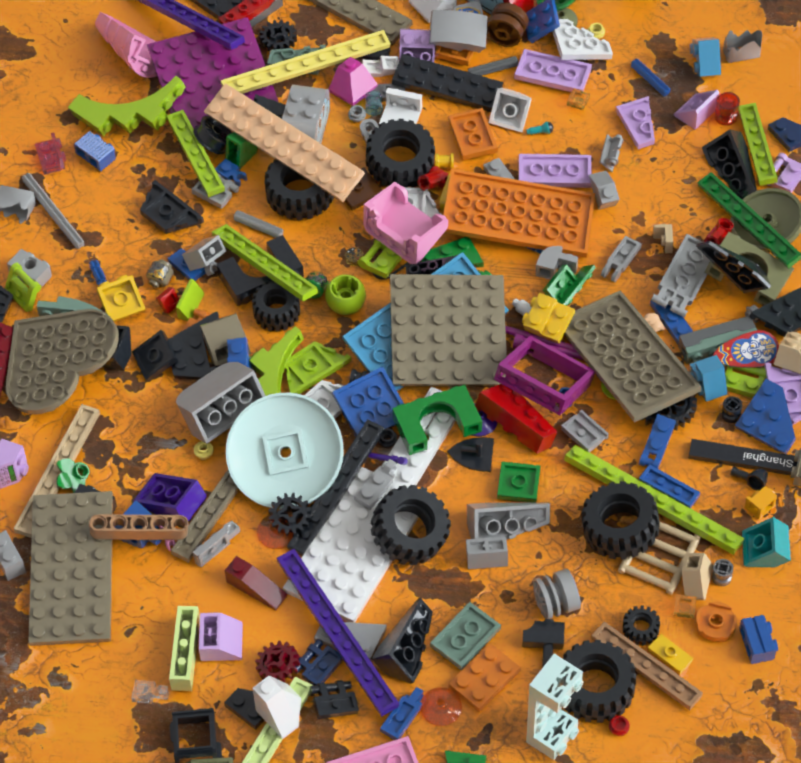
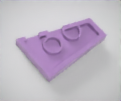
M649 96L616 106V112L637 149L653 145L655 138Z

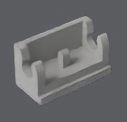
M506 537L467 539L466 555L468 569L508 566Z

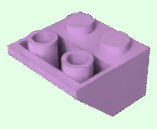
M400 29L399 62L402 54L430 62L435 61L436 45L429 43L430 30Z
M200 613L199 653L201 661L242 660L243 622L223 613Z

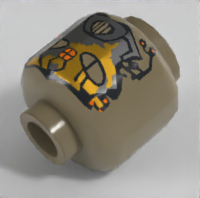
M162 259L153 261L146 273V277L149 279L148 283L155 288L167 286L174 274L172 265Z

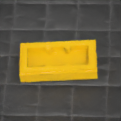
M662 634L648 647L650 653L679 675L693 662V657Z

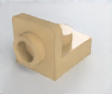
M672 224L654 225L653 238L661 239V246H665V253H672Z

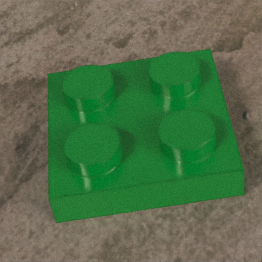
M501 462L497 499L536 503L541 466Z

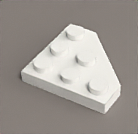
M559 19L560 27L553 30L552 33L561 60L612 59L613 52L608 41L604 39L600 41L594 37L592 32L583 27L581 29L573 25L574 22L568 19Z

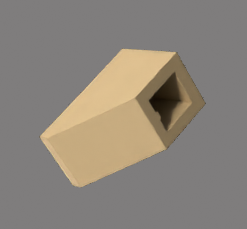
M686 553L682 577L686 600L706 599L713 564L705 553Z

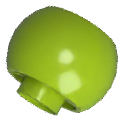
M339 275L333 278L327 285L325 299L327 305L335 313L351 315L358 312L364 305L366 291L362 282L355 276Z

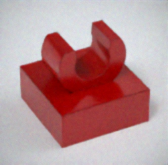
M168 287L156 297V300L164 313L169 314L176 308L180 298L174 288Z

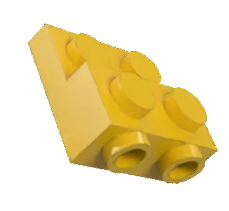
M132 275L120 276L117 278V281L111 283L106 281L97 287V294L106 314L114 322L146 310Z
M539 293L537 297L534 296L531 300L530 307L532 308L530 312H526L523 316L522 323H524V329L529 333L559 344L575 314V309L558 303L555 298Z

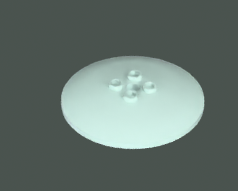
M297 393L271 394L251 403L234 421L226 443V462L234 483L249 499L272 509L274 508L271 506V503H277V496L283 499L284 493H287L288 497L295 493V498L301 495L302 502L307 500L308 504L312 503L332 486L343 462V439L335 419L323 405L312 398ZM283 448L291 449L289 457L284 458L281 456L280 453Z

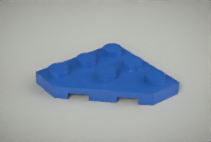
M766 378L735 424V427L776 451L787 454L796 438L783 387Z

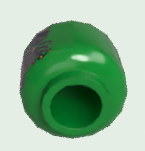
M311 272L305 279L317 287L318 294L310 298L319 299L325 293L329 281L321 272Z

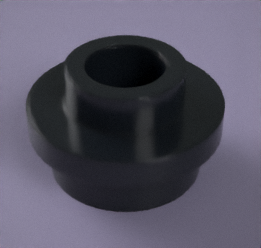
M386 428L378 443L383 447H391L396 444L397 435L392 429Z

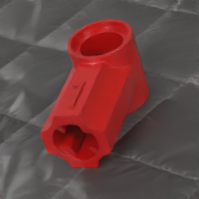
M434 166L429 173L419 176L417 181L419 188L423 191L437 186L443 189L449 173L438 166Z
M720 218L716 226L706 236L704 242L711 241L721 245L728 232L732 231L733 223L727 218Z

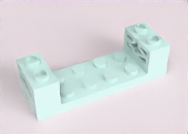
M556 654L552 655L529 685L526 736L528 744L553 760L558 754L561 756L565 752L568 741L570 739L574 740L579 732L578 719L561 708L568 706L571 701L570 696L574 691L578 692L584 683L582 681L583 671Z

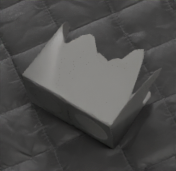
M730 30L727 37H725L723 46L727 62L732 63L760 58L762 31L756 30L750 34L746 30L740 36H737Z
M1 185L0 211H3L4 217L16 213L20 224L25 220L27 221L36 204L34 192Z

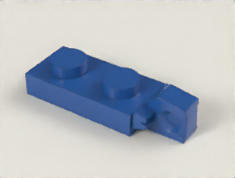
M416 687L410 696L407 694L405 697L402 696L399 700V707L390 713L381 726L380 732L394 740L400 739L421 710L422 703L420 701L424 697V691Z

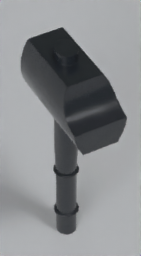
M545 619L544 621H535L531 628L523 630L522 647L543 648L542 668L552 657L553 649H563L565 622H554L553 619Z

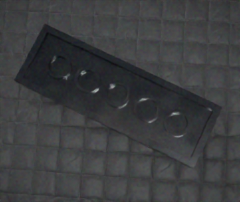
M402 54L392 78V84L478 109L483 108V110L489 112L492 111L497 88L503 87V82L406 54Z

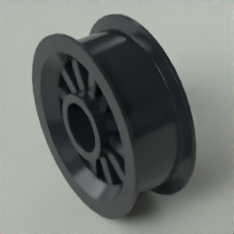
M209 116L202 117L201 124L193 129L196 139L207 150L215 154H224L226 152V137L232 133L230 129Z

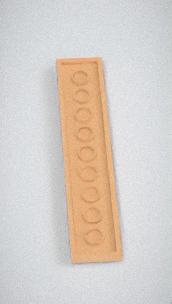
M226 83L204 110L206 115L342 202L345 201L365 174L363 170Z

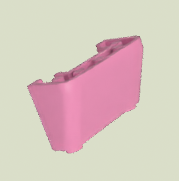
M396 182L364 204L363 224L365 230L412 265L417 264L423 259L448 228V219L444 215L435 214L430 218L409 203L407 190Z

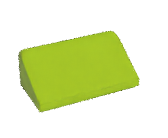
M193 279L189 280L176 306L177 317L186 321L189 318H193V312L198 308L204 296L203 290Z

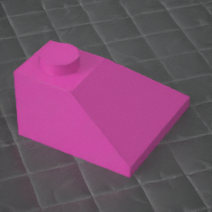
M349 57L338 66L328 90L330 93L354 106L374 90L378 84L361 62Z

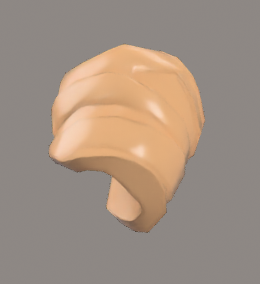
M648 313L644 316V319L655 332L665 330L657 314Z

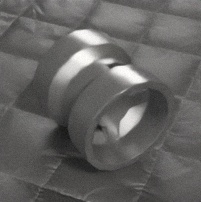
M719 559L713 565L712 581L718 586H726L732 580L733 565L729 560Z

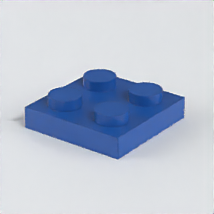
M545 0L526 12L529 18L526 32L531 43L560 27L555 0Z

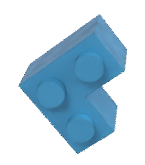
M714 37L692 39L690 53L696 58L694 72L700 77L721 75L719 39Z
M717 355L690 364V374L701 385V391L698 394L699 396L702 395L706 402L727 395L725 369Z

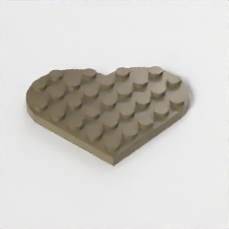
M83 309L15 320L6 379V393L11 403L21 412L42 414L55 410L67 401L76 390L79 376L94 373L116 351L119 333L112 318L97 309Z

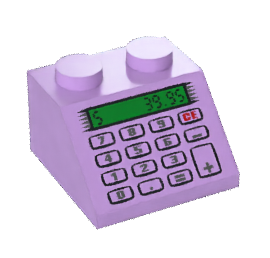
M5 439L0 441V489L19 483L29 470L23 446Z

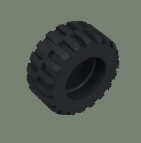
M399 118L397 121L391 119L388 120V123L383 122L379 124V128L375 127L372 130V134L367 139L366 166L370 175H373L377 182L381 181V184L386 187L396 182L400 186H411L413 188L417 186L419 176L429 173L434 165L435 146L433 137L430 136V132L427 129L423 130L421 124H414L412 120L404 121V119ZM402 146L412 150L416 156L409 161L399 162L390 159L384 152L389 148Z
M276 159L273 160V163L268 166V170L265 172L264 181L267 202L273 211H277V214L281 216L285 215L288 219L297 218V220H302V218L311 219L314 215L318 216L322 214V210H327L329 204L334 199V196L315 184L308 189L300 191L285 187L292 181L307 179Z
M620 481L618 484L611 482L608 483V486L604 487L603 485L598 488L597 492L593 491L589 495L590 499L587 498L583 504L584 508L582 509L581 516L587 543L590 544L594 551H598L604 557L609 555L611 559H616V557L627 559L628 556L633 558L638 556L639 552L644 553L648 550V545L652 546L654 544L655 538L659 534V515L654 497L651 493H647L645 488L641 486L638 488L637 484L634 483L626 484L625 481ZM616 513H630L638 517L633 524L624 528H612L604 524L608 517Z
M402 485L398 489L390 490L382 498L373 512L374 515L370 523L372 528L370 530L371 535L375 536L373 540L375 545H380V551L383 555L387 553L390 560L394 561L397 559L399 564L405 565L409 562L410 565H417L418 562H427L429 558L432 559L449 536L451 520L447 519L449 512L448 509L443 508L444 502L438 500L434 492L429 493L427 488L424 487L418 489L417 485H410L408 488L406 485ZM405 511L417 515L425 525L426 537L416 539L404 535L395 523V513Z
M587 640L583 641L582 645L575 644L572 646L571 651L567 650L563 654L562 659L581 671L600 670L606 672L616 683L611 689L601 693L590 692L582 687L578 692L574 691L570 696L571 701L564 708L568 713L574 712V717L577 719L583 717L585 722L591 723V720H597V723H603L604 719L610 721L616 714L621 716L625 712V708H629L635 693L636 674L634 663L631 662V658L627 653L623 654L622 648L619 646L615 648L613 643L608 641L605 644L601 643V640H595L592 643Z

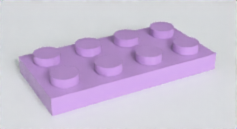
M524 49L514 74V79L583 94L592 64L575 60H561V57Z
M519 154V180L555 187L591 188L588 176L591 174V155Z

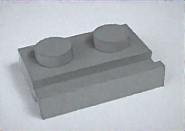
M582 409L577 415L572 416L561 425V430L588 452L595 449L609 436V433Z

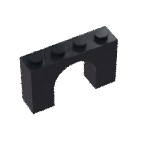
M283 235L266 242L267 253L304 277L303 265ZM234 257L216 264L218 276L237 306L249 303L253 299V294L256 293L258 287L262 288V284H269V281H273L268 276L251 277L246 275Z

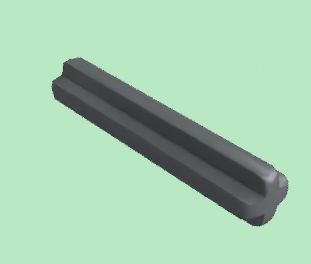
M516 56L471 67L468 69V72L480 76L516 67L518 66V59Z

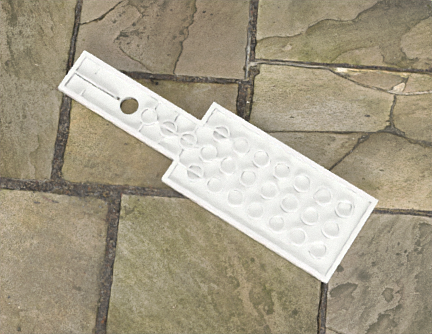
M431 386L425 397L443 391ZM433 412L426 415L420 422L424 432L429 436L428 450L409 455L401 436L399 437L388 456L405 457L408 463L406 465L396 464L397 469L394 472L393 483L371 510L354 500V496L374 473L361 467L336 509L302 556V561L343 620L356 622L392 563L387 553L383 555L380 551V545L376 546L373 541L375 536L371 535L370 529L372 525L370 523L374 510L390 490L398 489L402 485H406L407 488L410 485H417L456 421L451 415L444 412ZM384 461V463L382 464V467H384V465H385L388 461ZM405 511L395 513V523L398 529L408 536L419 517ZM288 579L283 587V591L303 601Z

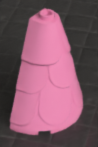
M100 12L95 21V26L105 41L110 43L115 52L135 73L146 78L157 77L147 48V44L157 41L112 16Z

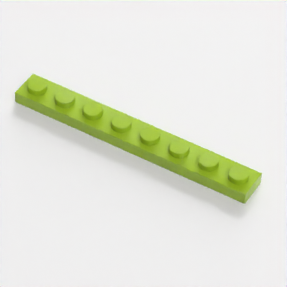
M227 224L212 231V237L219 235L226 248L300 300L305 301L318 294L315 285Z

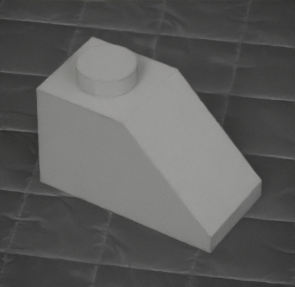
M602 171L588 175L593 193H595L598 210L616 206L620 199L615 182L608 172Z

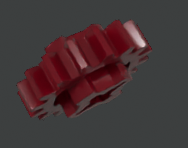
M278 640L277 645L270 642L269 648L264 646V652H258L260 659L255 660L258 665L255 668L262 680L271 676L286 683L285 678L292 679L291 673L298 672L295 666L301 664L298 660L300 656L293 645L290 646L287 641L284 645L280 640Z

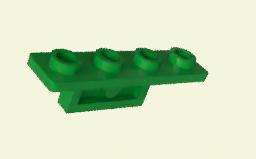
M567 264L562 265L542 291L545 295L557 299L558 303L567 306L573 301L574 295L583 288L584 282L593 275L592 272L596 267L594 264L583 266L575 275Z

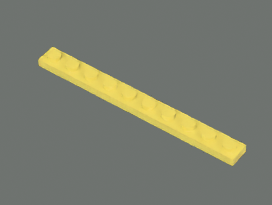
M381 30L221 80V86L223 87L226 83L243 94L342 63L349 57L355 59L390 48V42L385 31Z

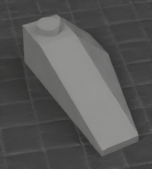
M550 503L467 504V526L471 539L506 537V540L513 539L521 533L532 531L550 523Z

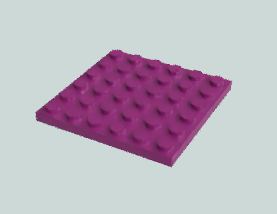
M248 17L221 24L244 36L245 43L232 50L196 31L147 44L161 88L166 86L175 76L183 81L186 88L182 95L178 96L173 102L169 112L172 114L184 110L193 129L201 124L202 117L208 116L204 110L222 88L221 80L265 67ZM273 85L243 93V95L253 101L255 94L279 102Z

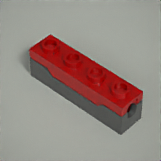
M244 0L219 17V24L248 17L250 25L253 27L282 7L283 0Z

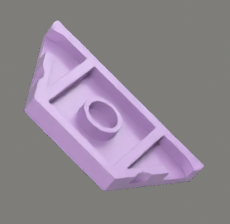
M765 363L767 379L783 387L793 426L801 421V374L785 368L780 369L771 366V363Z

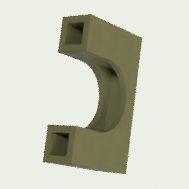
M728 232L720 246L758 264L766 273L770 282V289L758 291L754 301L764 306L776 300L794 268L790 267L788 269L770 253H766L754 244L741 239L738 235ZM711 261L704 272L720 282L725 276Z

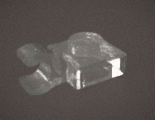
M135 680L131 696L132 702L153 704L154 698L168 700V686L159 685L156 687L155 681Z

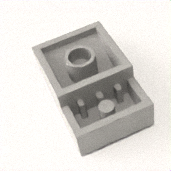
M432 10L429 43L457 51L466 49L480 53L486 48L488 16L465 11Z

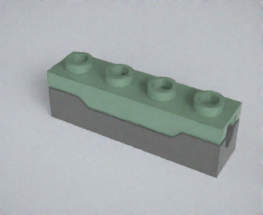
M746 316L680 335L678 347L686 364L694 363L712 357L714 352L725 342L742 334L755 331L757 328L753 320Z

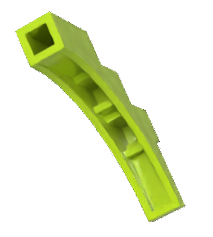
M175 76L166 86L141 100L124 104H105L89 100L79 94L68 108L73 116L102 136L109 132L115 123L129 133L136 129L141 121L158 130L166 123L167 114L165 111L172 106L178 96L182 95L186 87L183 81Z
M296 326L288 330L278 343L271 346L269 351L262 348L255 352L249 360L252 368L262 376L258 380L266 396L281 393L282 376L286 364L294 350L304 340L301 330Z

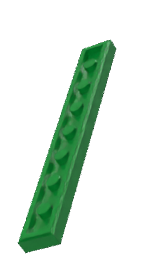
M712 172L697 182L698 187L788 269L801 260V253Z

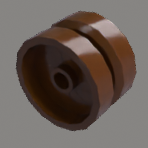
M512 3L497 4L487 21V36L500 46L513 47L518 45L529 24L526 12Z

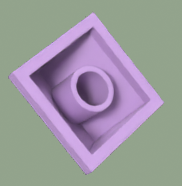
M713 90L696 93L674 113L675 117L696 130L717 110L719 91Z

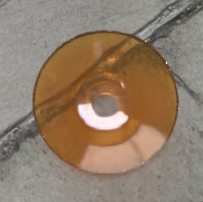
M269 516L262 519L257 528L259 541L271 549L287 547L293 537L292 532H289L288 536H285V531L279 534L278 529L272 528L273 522H269Z
M434 688L428 691L421 700L422 716L426 721L436 726L452 724L459 718L462 711V703L459 696L448 688ZM438 702H444L445 704H444V705H438L437 703H438Z

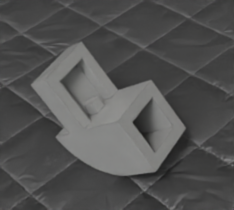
M562 246L548 247L541 252L538 258L536 276L551 280L556 274L557 269L566 264L576 274L578 257L562 253Z

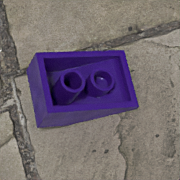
M154 473L133 502L136 500L145 509L156 515H182L189 521L207 495L198 480Z

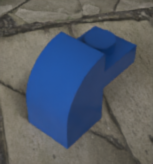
M247 338L228 339L227 362H239L253 370L249 361L251 358H249Z

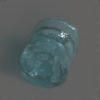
M370 91L366 93L365 112L367 114L376 116L382 113L383 100L380 92Z

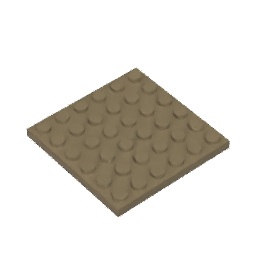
M390 274L392 383L394 386H496L501 384L494 380L498 364L507 357L503 275Z

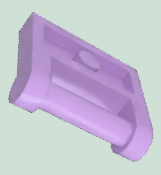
M780 152L774 163L775 171L777 172L781 165L786 166V168L779 176L778 183L767 185L792 193L801 180V163L788 158L786 154Z

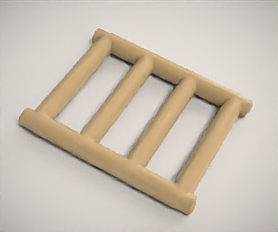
M659 521V530L690 543L687 550L684 551L655 538L652 546L682 558L678 567L642 552H639L635 558L673 573L674 575L670 583L630 566L629 564L633 559L632 556L622 560L618 572L620 574L626 572L663 588L667 594L672 595L682 577L686 553L695 552L701 537L697 534L693 536Z

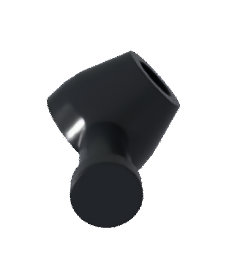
M734 466L730 473L731 476L746 480L747 484L754 490L760 491L767 483L768 473L762 468L748 473Z

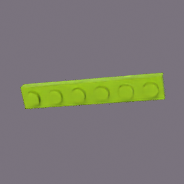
M756 103L738 106L759 185L778 183Z
M184 110L167 115V120L208 198L225 192V187L205 149L196 139L193 127Z

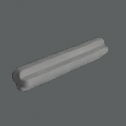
M237 210L233 216L235 221L275 238L284 233L282 228Z

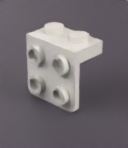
M387 88L386 106L379 124L383 122L388 123V120L391 119L397 121L399 118L404 119V121L412 120L414 124H417L422 111V95Z

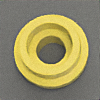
M593 23L588 28V31L592 32L597 39L605 35V29L600 23Z
M202 441L198 442L194 446V454L201 460L209 459L213 454V446L210 442L207 444Z

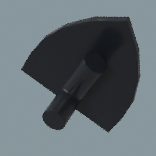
M494 438L467 439L454 445L447 452L456 462L464 467L476 471L491 472Z

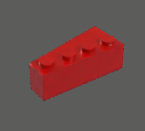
M503 384L496 385L479 393L475 403L478 412L482 410L487 414L489 420L500 423L504 431L518 436L517 440L536 454L551 448L557 431L521 394Z

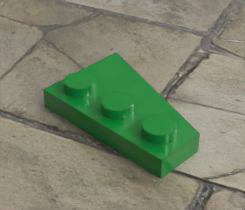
M463 237L430 249L420 261L424 262L455 256L463 252L473 265L484 267V262L469 237Z

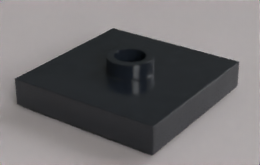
M162 330L132 351L145 380L148 382L178 361L165 332Z

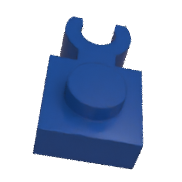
M226 158L215 168L216 172L221 175V178L225 180L232 179L235 185L239 187L241 186L239 179L247 180L246 173L240 171L239 166Z

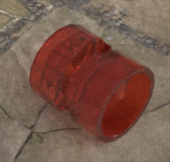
M724 92L717 97L715 120L721 125H732L738 119L740 99L735 93Z

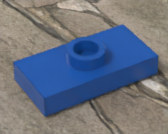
M183 248L168 257V262L188 280L193 279L196 281L206 274L204 267L192 271L189 270L182 256L186 252Z

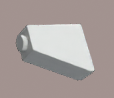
M268 676L252 688L257 713L282 739L299 727L301 697L288 684Z

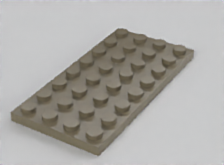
M621 290L575 310V314L564 336L588 366L595 371L597 377L634 422L701 391V385Z
M112 491L33 495L29 609L30 646L111 642L113 539L93 538L89 531V521L92 516L97 514H113ZM96 525V526H94V527L97 528V529H100V528H102L103 526H101V525Z

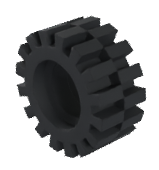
M641 605L640 609L637 606H634L633 610L630 608L628 614L625 613L622 630L625 633L624 636L629 637V640L632 642L635 640L636 645H639V642H642V646L646 645V641L649 644L652 643V640H656L659 634V615L656 616L655 610L651 612L650 607L644 609V605ZM643 620L649 624V628L641 631L637 630L633 624L635 621Z

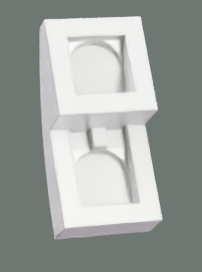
M381 56L380 60H362V64L372 77H382L395 73L399 59L398 56Z

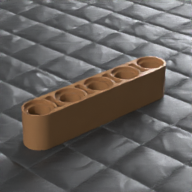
M97 514L92 516L89 521L90 535L95 539L182 540L188 534V520L182 515ZM96 525H101V526H103V527L100 528V529H97V528H95L94 526H96ZM121 525L123 528L116 529L115 526ZM141 525L143 528L136 529L135 526ZM160 525L164 528L156 529L155 526ZM176 526H182V527H184V528H183V529H176L175 527H176Z

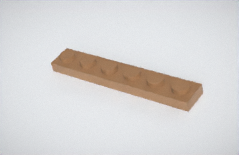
M603 622L592 634L591 639L593 641L601 640V643L605 644L608 641L613 643V647L619 646L622 648L623 654L627 653L630 656L637 673L689 711L703 696V692L606 622Z

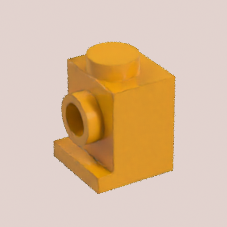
M765 486L760 491L756 490L751 497H746L744 508L760 520L775 506L777 495L771 488Z

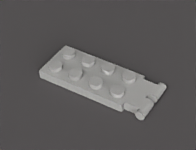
M686 234L657 288L660 290L659 294H654L651 301L665 308L667 304L670 305V311L682 317L686 316L688 311L685 310V307L687 305L691 306L707 276L704 272L710 262L696 247L697 243H702V241L689 234Z

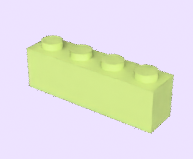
M198 606L177 607L169 676L171 690L192 691L200 624Z

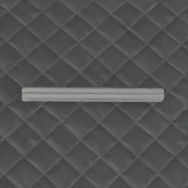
M30 173L23 175L22 179L30 191L34 192V196L75 248L80 249L85 245L84 240Z

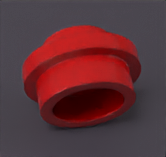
M618 715L609 721V730L613 735L624 736L628 733L630 724L625 717Z

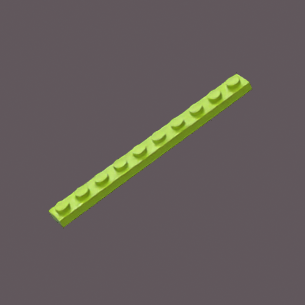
M574 445L565 455L564 461L607 485L611 482L618 484L620 481H625L626 484L634 483L637 484L638 488L640 486L645 488L647 493H651L654 497L659 514L734 555L743 544L744 538L579 446Z

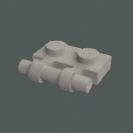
M218 174L225 187V192L208 198L200 181H198L192 188V194L221 209L232 198V192L230 191L235 193L239 191V186L235 185L233 181L225 180Z

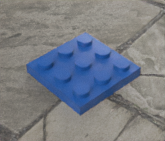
M383 366L332 392L335 401L355 436L358 435L367 419L384 427V429L395 426L392 408L399 404H404Z

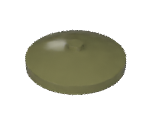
M767 188L755 191L742 199L790 244L801 233V202L792 193L783 189ZM731 217L730 221L734 225L732 229L733 234L769 253L760 242Z

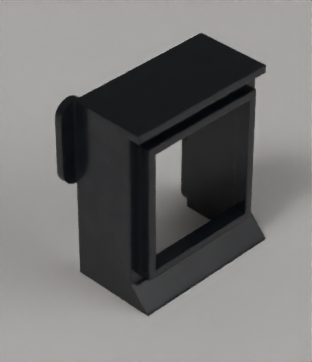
M214 708L172 712L173 722L170 723V739L174 743L175 763H180V759L205 756L222 758L221 743L217 742ZM209 722L210 746L179 748V724Z

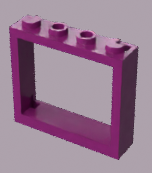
M530 335L498 364L494 380L560 416L591 386L595 371ZM526 354H529L577 380V382L563 395L513 366Z

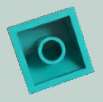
M772 517L742 531V537L744 538V566L777 567L791 561L789 526Z

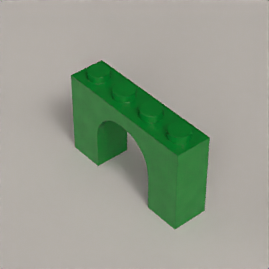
M465 385L455 386L450 390L436 392L431 396L418 398L413 402L399 404L392 408L393 421L409 455L428 450V439L420 422L426 415L433 412H444L451 415L456 420L463 437L482 432V419Z

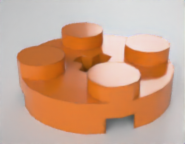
M710 602L709 605L702 606L697 612L695 622L697 632L701 637L710 641L726 642L736 630L737 616L731 611L732 608L722 602ZM715 618H718L721 624L715 625L711 620L714 621Z

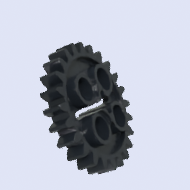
M694 394L641 420H645L646 426L651 423L653 427L657 414H666L662 416L676 420L674 429L677 431L678 425L684 428L685 422L690 423L691 418H694L697 409V398H695Z

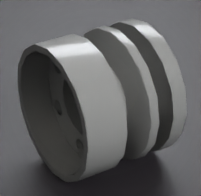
M567 568L554 572L553 582L547 575L543 576L542 580L539 577L533 580L534 597L545 619L553 618V614L556 617L560 616L561 607L566 613L581 608L580 596L575 580Z

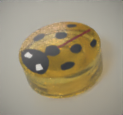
M356 247L349 248L345 252V261L351 266H358V260L360 257H364L363 251Z

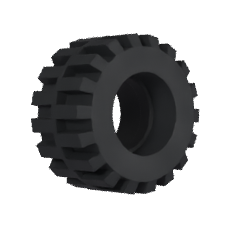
M269 281V284H262V288L258 287L252 299L253 315L258 325L261 324L263 329L268 328V331L276 330V332H280V329L287 330L288 326H294V322H297L298 316H300L299 298L276 282L273 283V281ZM273 304H282V305H284V306H282V307H280V308H270V307H269V306H271V305H273Z

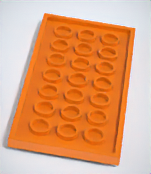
M451 168L443 214L448 219V228L444 233L541 250L552 246H562V253L587 257L595 193Z

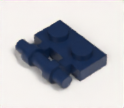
M318 639L314 644H310L307 647L306 653L298 659L301 664L295 666L298 670L295 674H298L301 669L305 670L302 673V678L313 686L317 685V683L325 682L344 661L340 654L329 645L322 651L320 648L323 646V643ZM313 656L317 657L312 663H309Z

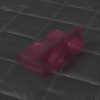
M54 132L51 133V140L35 144L44 175L65 169L64 162H66V156L64 151L60 152L62 148L60 138H56Z

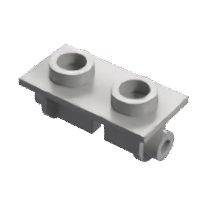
M607 134L600 163L610 172H613L614 166L618 164L619 149H621L624 141L621 135H616L612 138Z

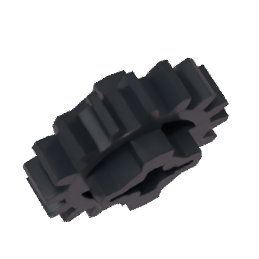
M273 20L272 24L267 22V27L262 26V31H260V43H262L263 48L267 47V51L290 48V46L294 47L295 42H297V30L294 29V25L289 26V21L283 23V20L279 22Z
M284 493L283 499L277 496V503H271L274 509H269V514L271 515L269 516V522H273V529L278 527L279 534L285 531V536H288L289 532L296 536V531L298 530L303 533V526L309 527L307 521L312 519L309 514L311 513V507H307V500L302 502L301 495L295 498V493H292L291 497ZM291 512L293 516L289 517L287 513Z

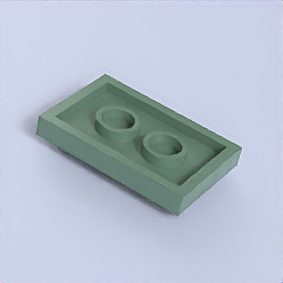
M469 602L430 642V647L462 670L499 632L501 624Z

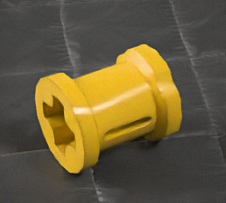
M436 153L435 166L454 169V153L450 155H439Z

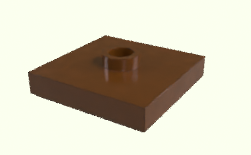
M365 168L361 169L365 174L345 199V202L352 211L363 206L367 201L383 191Z

